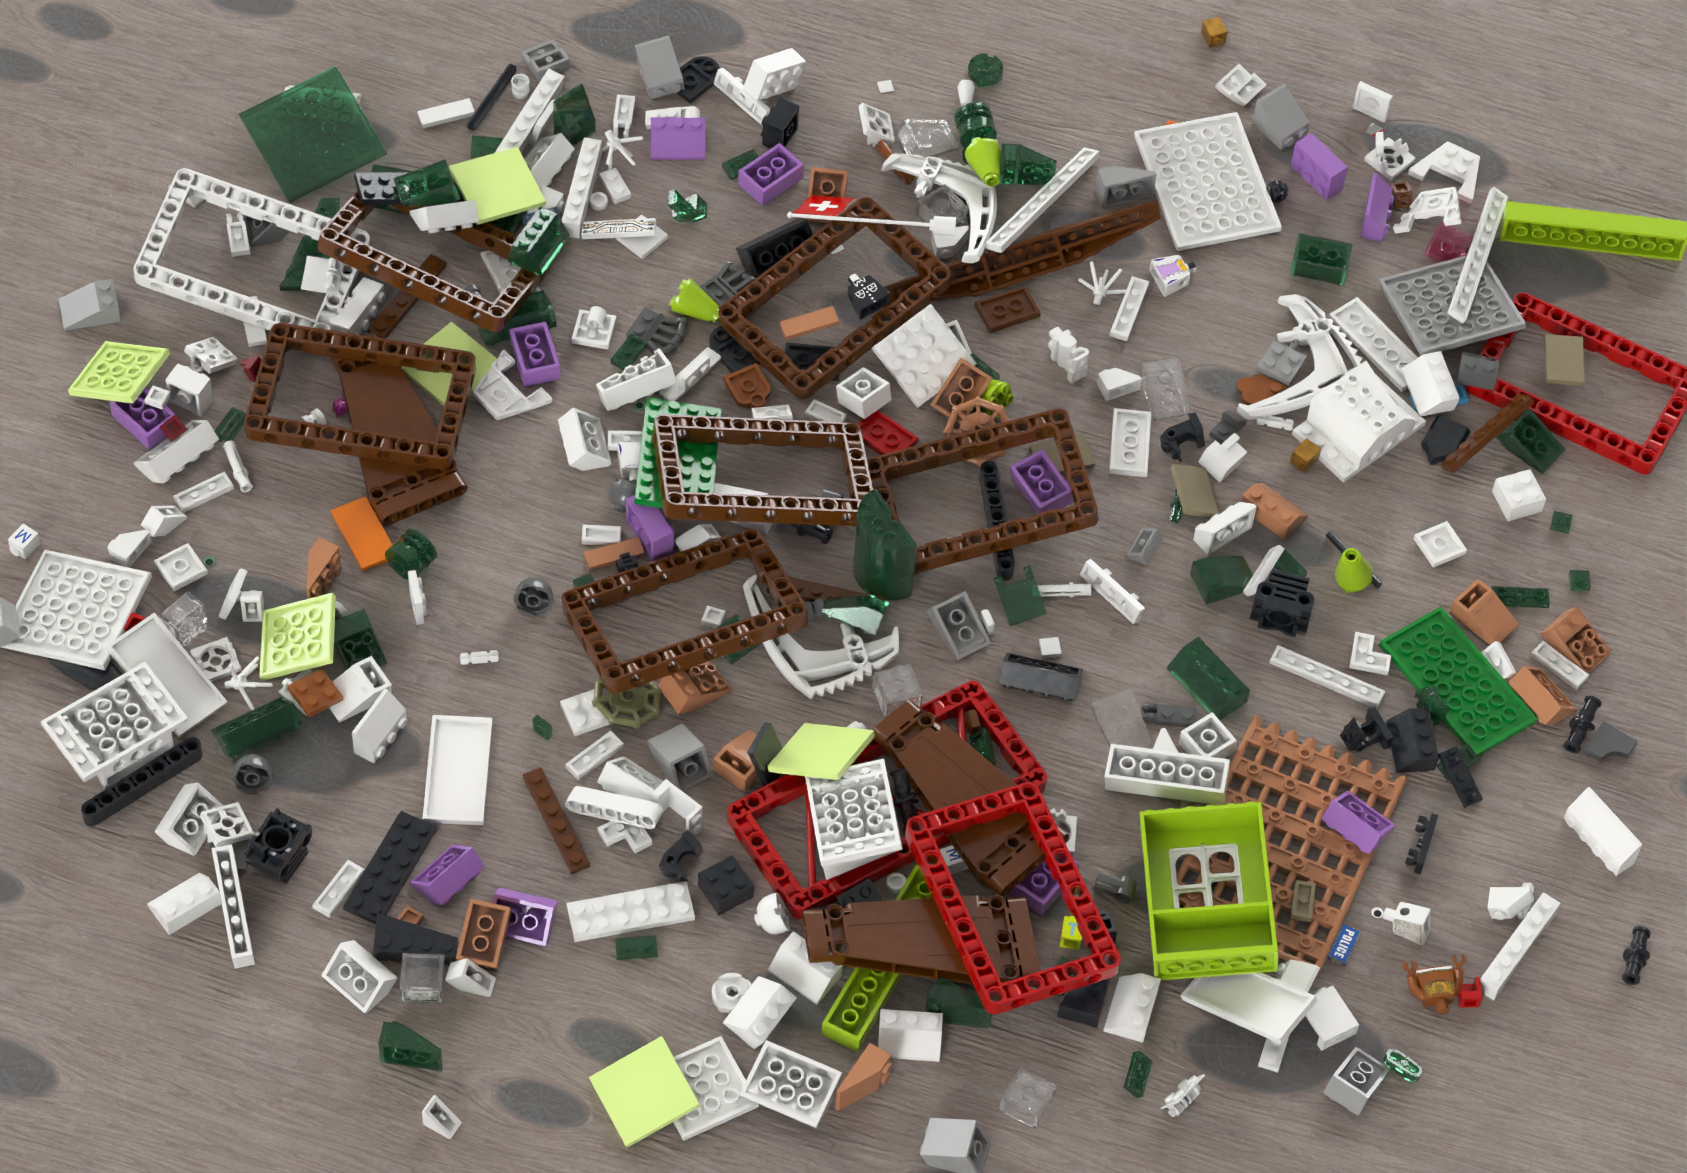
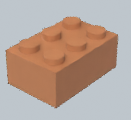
M470 898L456 960L459 961L467 958L478 966L498 970L512 909Z

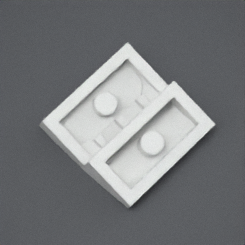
M1238 64L1215 85V88L1233 102L1245 106L1267 84L1255 73L1250 75Z

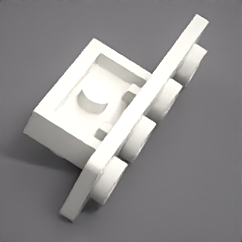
M707 347L675 377L677 383L667 389H662L659 391V395L665 400L677 401L721 360V356Z

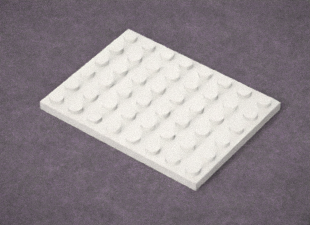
M1238 112L1134 132V137L1147 171H1154L1157 174L1154 191L1177 251L1281 231V223L1266 189L1264 179Z

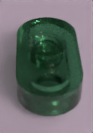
M1389 1049L1383 1058L1384 1064L1407 1081L1416 1082L1423 1073L1422 1067L1399 1050Z

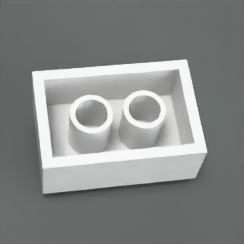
M792 48L753 60L743 89L756 101L794 90L798 85V80L803 72L806 61Z

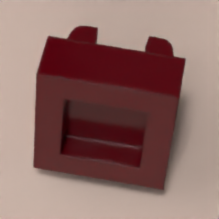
M253 354L250 359L244 358L240 363L241 366H244L243 371L246 373L249 381H256L261 364V358L258 355Z
M176 414L159 426L171 442L187 430Z

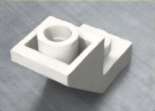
M699 524L677 537L674 542L678 545L680 551H684L722 537L711 524Z

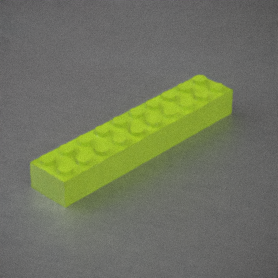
M1506 201L1500 222V241L1681 261L1687 245V221Z
M918 864L914 867L895 900L933 898ZM855 967L823 1021L821 1035L858 1053L879 1018L880 1010L884 1009L904 974Z

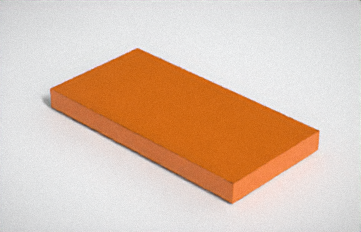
M366 496L330 510L336 525L362 572L398 558L395 548Z

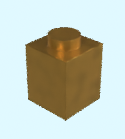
M1220 17L1203 20L1201 33L1208 47L1225 44L1227 30Z
M1306 438L1292 452L1290 463L1305 473L1319 460L1321 448Z

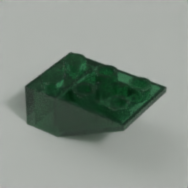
M582 84L570 89L569 92L553 101L554 135L562 133L569 143L574 146L582 141L584 137L586 138L596 132V120Z
M1002 143L999 183L1045 186L1055 176L1057 162L1021 144Z
M872 595L829 597L821 612L825 613V616L828 618L839 619L847 626H855L866 634L875 635L889 602Z
M365 609L335 620L334 648L346 670L370 656L373 657L378 666L387 663Z

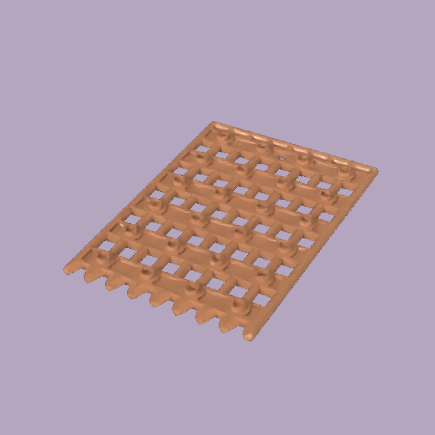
M1255 715L1230 763L1224 805L1228 803L1243 804L1250 801L1261 802L1263 824L1266 827L1264 833L1268 866H1270L1269 877L1272 904L1274 906L1273 913L1278 958L1286 962L1292 959L1309 963L1303 960L1305 957L1314 961L1315 964L1313 965L1320 967L1319 973L1375 851L1371 854L1361 851L1355 843L1343 838L1336 829L1330 831L1321 827L1320 825L1323 821L1321 818L1332 800L1338 797L1335 793L1339 784L1350 787L1349 792L1355 796L1358 791L1369 795L1366 804L1373 808L1377 799L1388 803L1382 816L1390 820L1406 785L1407 778L1400 776L1394 782H1391L1388 768L1380 769L1375 775L1371 774L1372 766L1369 760L1362 761L1357 767H1354L1353 756L1350 752L1343 754L1337 760L1334 758L1335 750L1332 745H1327L1318 752L1316 751V740L1313 737L1299 744L1297 743L1298 734L1296 730H1290L1283 737L1279 736L1280 727L1277 722L1271 723L1266 729H1262L1261 718ZM1248 746L1259 750L1254 761L1243 757ZM1266 753L1277 757L1272 769L1261 765ZM1284 761L1296 765L1291 776L1280 773ZM1303 768L1314 772L1309 784L1298 780ZM1233 776L1244 780L1239 792L1228 788ZM1321 776L1333 780L1327 792L1316 788ZM1251 784L1263 788L1257 800L1246 796ZM1270 791L1281 796L1276 808L1265 804ZM1288 799L1299 803L1294 815L1283 811ZM1307 807L1318 811L1313 823L1301 819ZM1274 830L1285 835L1280 846L1268 842ZM1292 838L1304 842L1298 854L1287 850ZM1311 846L1322 850L1317 862L1305 858ZM1219 852L1211 855L1209 858L1210 873H1231L1235 870L1232 856H1230L1226 863L1216 858ZM1186 854L1176 875L1177 884L1188 885L1182 882L1188 870L1199 874L1195 884H1200L1202 882L1200 861L1196 856ZM1329 854L1341 858L1336 870L1324 866ZM1348 861L1359 865L1354 878L1343 874ZM1277 869L1289 874L1283 886L1272 882ZM1296 877L1307 882L1316 883V886L1326 889L1321 902L1314 899L1311 924L1306 934L1295 930L1299 920L1290 919L1287 926L1276 922L1281 909L1291 913L1294 893L1291 887ZM1219 881L1212 893L1213 906L1238 904L1235 881ZM1225 885L1236 890L1231 902L1219 898ZM1202 892L1182 893L1178 896L1179 904L1184 906L1183 908L1205 906ZM1333 893L1345 897L1340 910L1328 905ZM1319 925L1330 929L1325 942L1314 938ZM1285 949L1296 953V956L1284 952Z

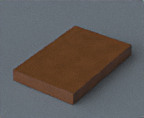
M1026 286L975 301L974 305L989 333L1038 318L1041 315Z

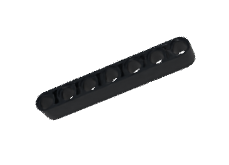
M985 461L980 466L979 482L987 526L992 528L999 526L1000 523L1007 522L997 465L992 461ZM1010 548L992 553L997 577L1002 581L1012 579L1015 567L1013 549Z
M195 737L185 739L87 800L81 806L84 823L88 826L98 825L200 761L203 756L200 740Z

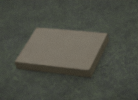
M1545 335L1546 383L1584 385L1583 337Z
M1084 433L1075 435L1085 469L1095 467V461ZM1055 440L1029 446L1031 455L1043 449L1060 474H1065Z
M1173 464L1171 471L1183 513L1209 518L1219 514L1206 468Z

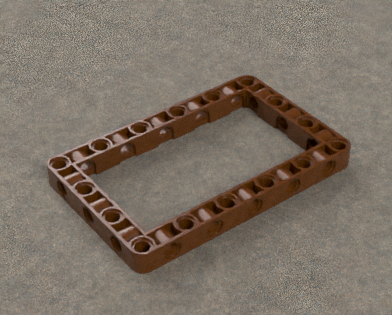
M358 190L321 230L317 245L321 253L492 332H499L506 326L547 276L553 260V254L549 250L488 222L478 225L473 223V227L464 229L460 225L456 226V230L445 231L453 233L480 248L483 247L490 250L495 255L508 261L516 262L523 266L492 303L349 237L357 228L358 223L361 220L364 221L376 205L361 204ZM443 204L390 205L410 215L411 210Z
M870 197L859 199L838 216L896 221ZM832 220L722 304L718 310L719 324L795 397L803 400L812 396L871 350L876 344L945 292L951 285V272L945 264L902 225ZM867 226L923 279L900 294L899 298L892 304L886 305L873 315L872 319L865 325L859 326L846 336L842 343L835 348L832 347L819 357L816 363L807 370H800L792 363L791 358L778 346H774L767 339V336L746 318Z
M276 323L271 327L245 416V434L252 441L445 470L453 464L476 374V357L472 352L287 323ZM293 349L315 355H332L354 361H371L387 366L400 368L404 366L416 368V370L452 374L435 442L268 416L271 413L276 396L277 382H280L284 368L286 352Z
M1061 408L879 455L867 460L876 511L894 573L900 577L1095 526L1099 521L1097 504L1069 415L1066 410ZM1054 437L1074 506L1049 510L1026 519L1019 518L1000 523L999 526L992 528H981L963 533L958 537L925 543L924 546L912 549L907 548L888 480Z
M667 414L655 417L652 439L663 513L670 519L864 527L870 526L873 523L876 503L861 429L855 423ZM677 441H688L689 443L719 442L736 445L764 444V446L784 447L790 445L807 448L837 447L843 452L842 461L845 476L848 477L847 487L850 499L684 492Z
M754 528L746 529L564 592L561 597L564 615L606 689L611 693H620L800 630L808 624L806 604L762 534ZM744 557L752 561L754 570L761 581L767 585L769 594L778 607L621 663L590 610L599 607L603 608L624 601L623 599L653 591L671 582L682 581L703 571H711L731 564L732 561Z

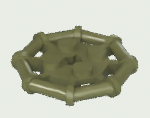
M600 677L595 679L592 705L597 707L606 717L609 724L640 729V726L654 718H659L661 715L660 702L663 693L653 682L644 684L648 690L646 688L644 690L640 685L620 693L608 691V696H602L603 688L606 689ZM626 694H628L629 697L632 699H626L624 697ZM650 697L653 698L652 705L647 703ZM608 703L610 705V709L614 713H612L604 704ZM643 710H645L646 712H648L647 714L643 715L642 717H640V718L638 717V715H639ZM618 715H629L632 719L619 717Z

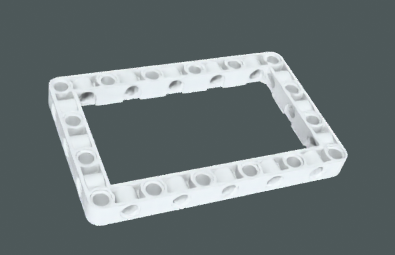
M183 168L178 170L134 265L135 282L143 287L269 331L274 324L283 321L293 325L330 330L329 320L332 317H337L336 311L340 307L344 308L345 300L349 297L360 271L347 264H344L342 273L340 266L337 268L338 273L342 275L339 293L327 291L315 320L158 265L160 258H163L170 243L172 231L177 227L183 214L185 202L188 197L193 195L220 207L240 211L243 215L275 223L276 226L283 229L306 234L318 241L321 230L331 220V218L190 169ZM174 210L175 212L169 213L167 211ZM292 216V217H294V218H293V219H288V218H286V217ZM356 228L349 236L358 241H363L364 244H370L369 234L362 229ZM146 272L147 274L141 275L139 273ZM176 284H181V285H183V286H181V287H176L175 285H176ZM215 296L218 297V299L213 300L211 299V297ZM247 309H252V310H254V311H252V312H247L246 310H247Z

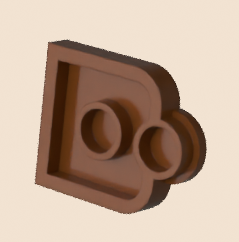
M757 363L723 377V382L738 406L749 407L750 409L766 406V399L770 395L771 387Z
M1255 374L1250 378H1241L1237 382V389L1242 394L1241 402L1248 406L1281 393L1288 388L1287 385L1260 374Z

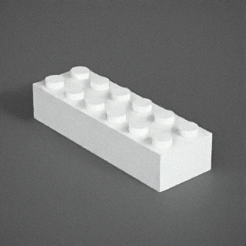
M1111 744L1105 772V790L1224 805L1230 760Z

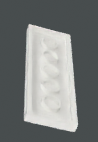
M1358 297L1329 314L1328 319H1332L1335 326H1340L1339 330L1347 334L1346 337L1401 392L1408 388L1401 369L1418 357Z
M687 881L567 903L574 942L695 920Z

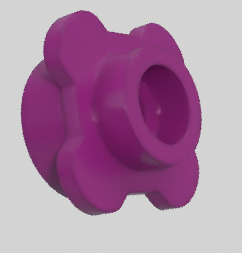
M338 396L337 401L333 402L332 410L336 412V418L346 413L347 402L342 400L341 396Z

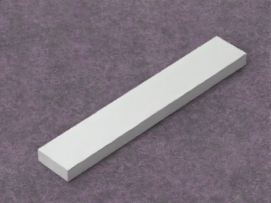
M1277 645L1269 662L1274 666L1370 707L1375 706L1377 709L1386 692Z

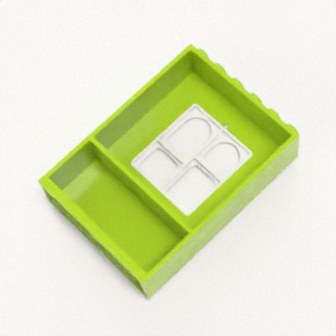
M1250 801L1243 804L1228 803L1218 806H1189L1181 809L1167 808L1165 810L1139 812L1154 977L1160 978L1162 981L1278 971V948L1261 802ZM1220 851L1229 853L1233 857L1235 870L1231 873H1210L1209 858L1211 855ZM1191 854L1199 859L1202 882L1200 884H1177L1175 864L1180 856ZM1219 881H1235L1238 904L1213 906L1211 884ZM1203 893L1205 906L1179 908L1178 896L1180 894Z

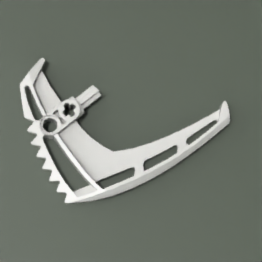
M891 154L883 163L881 170L895 169L917 176V187L914 191L917 194V198H920V196L924 197L926 191L931 190L934 184H938L945 188L947 185L953 192L966 200L970 214V239L968 251L964 253L962 262H978L986 248V242L990 238L996 219L997 195L995 186H986L969 165L963 166L959 162L952 163L950 160L943 161L940 158L929 156L924 158L920 155ZM982 195L987 197V207L985 208L982 206ZM982 214L987 215L985 230H980ZM982 237L978 248L974 249L977 238Z
M1297 294L1279 297L1278 304L1287 306L1299 325L1294 327L1292 331L1277 333V341L1282 344L1296 339L1299 341V345H1309L1314 359V371L1301 382L1272 397L1249 406L1239 404L1236 411L1243 418L1251 420L1309 406L1311 399L1330 385L1321 389L1318 388L1319 386L1339 376L1342 378L1361 364L1362 357L1356 356L1358 350L1351 347L1352 341L1345 339L1347 334L1339 332L1340 326L1332 325L1333 320L1326 319L1325 312L1306 297ZM1330 334L1350 358L1354 366L1353 369L1347 371L1345 363ZM1308 391L1312 392V393L1307 394V395H1305V396H1302V397H1299V398H1296V399L1287 401L1288 399L1294 398V397L1299 396V395H1301V394H1303V393H1306V392H1308Z
M753 575L743 585L751 617L759 614L752 592L755 593L763 613L771 610L757 586V575ZM845 620L844 623L840 624L844 636L842 641L843 649L833 651L805 650L789 634L777 637L780 643L778 646L775 645L772 639L763 642V645L783 676L796 689L808 698L813 699L815 694L823 697L825 691L833 694L835 688L844 690L845 684L853 686L854 680L863 681V675L872 676V670L882 669L899 655L898 627H894L892 635L863 644L861 637L855 634L852 623ZM782 652L788 655L798 671H793L781 654ZM851 671L849 675L822 685L811 687L807 682Z

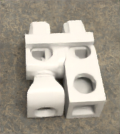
M1059 327L1050 330L1049 336L1052 340L1048 343V348L1051 350V359L1053 361L1057 360V364L1068 372V381L1072 384L1087 376L1089 350L1083 347L1076 348L1077 341L1071 336V332L1068 329L1064 332Z

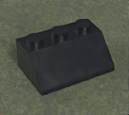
M1429 707L1407 709L1388 719L1386 724L1394 737L1391 750L1396 773L1435 770L1439 757Z

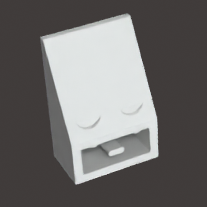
M372 656L354 664L333 681L334 685L343 695V701L329 708L340 723L371 708L384 689L389 690L391 693L392 684Z

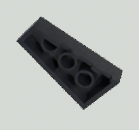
M377 913L373 957L379 961L390 960L394 962L450 965L451 962L456 961L458 937Z
M1111 978L1068 991L1059 1005L1057 1017L1097 1028Z

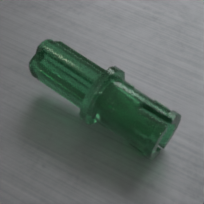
M1176 489L1174 499L1170 505L1172 509L1169 519L1171 522L1179 523L1183 509Z

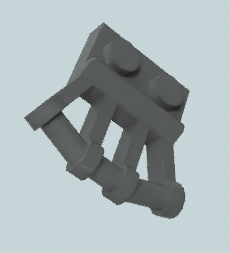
M727 260L720 272L702 284L700 288L720 307L756 278L750 276L745 268L735 266L731 261ZM731 271L734 273L727 279H723L727 272ZM744 279L743 282L734 288L730 286L737 280Z
M644 307L626 333V338L647 347L653 354L655 350L660 349L666 357V354L677 350L679 342L684 340L688 319L686 317H665L662 313L658 314ZM665 325L677 326L678 330L671 329ZM661 332L667 336L672 337L673 339L669 340L665 337L658 335L657 333ZM652 341L661 344L665 347L662 349L658 348Z

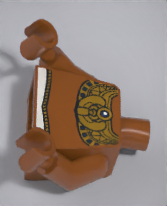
M1456 954L1452 956V961L1455 964L1454 968L1453 965L1417 969V962L1411 960L1412 967L1409 969L1408 963L1404 962L1402 968L1408 972L1406 977L1410 993L1419 1001H1422L1425 1007L1435 1006L1437 1014L1447 1013L1449 1011L1447 1004L1453 1003L1454 997L1459 994L1463 983V968H1461V965L1466 962V957L1463 954L1460 963L1456 961Z

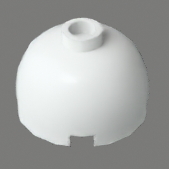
M773 893L764 897L758 903L757 914H754L757 926L761 925L769 934H782L790 930L789 916L785 914L784 910L786 907L779 893Z

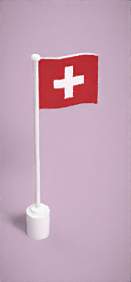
M812 195L797 210L787 214L789 219L797 217L929 227L930 231H933L934 235L955 236L956 217L934 216V220L930 219V223L838 217L850 204L856 201V198Z

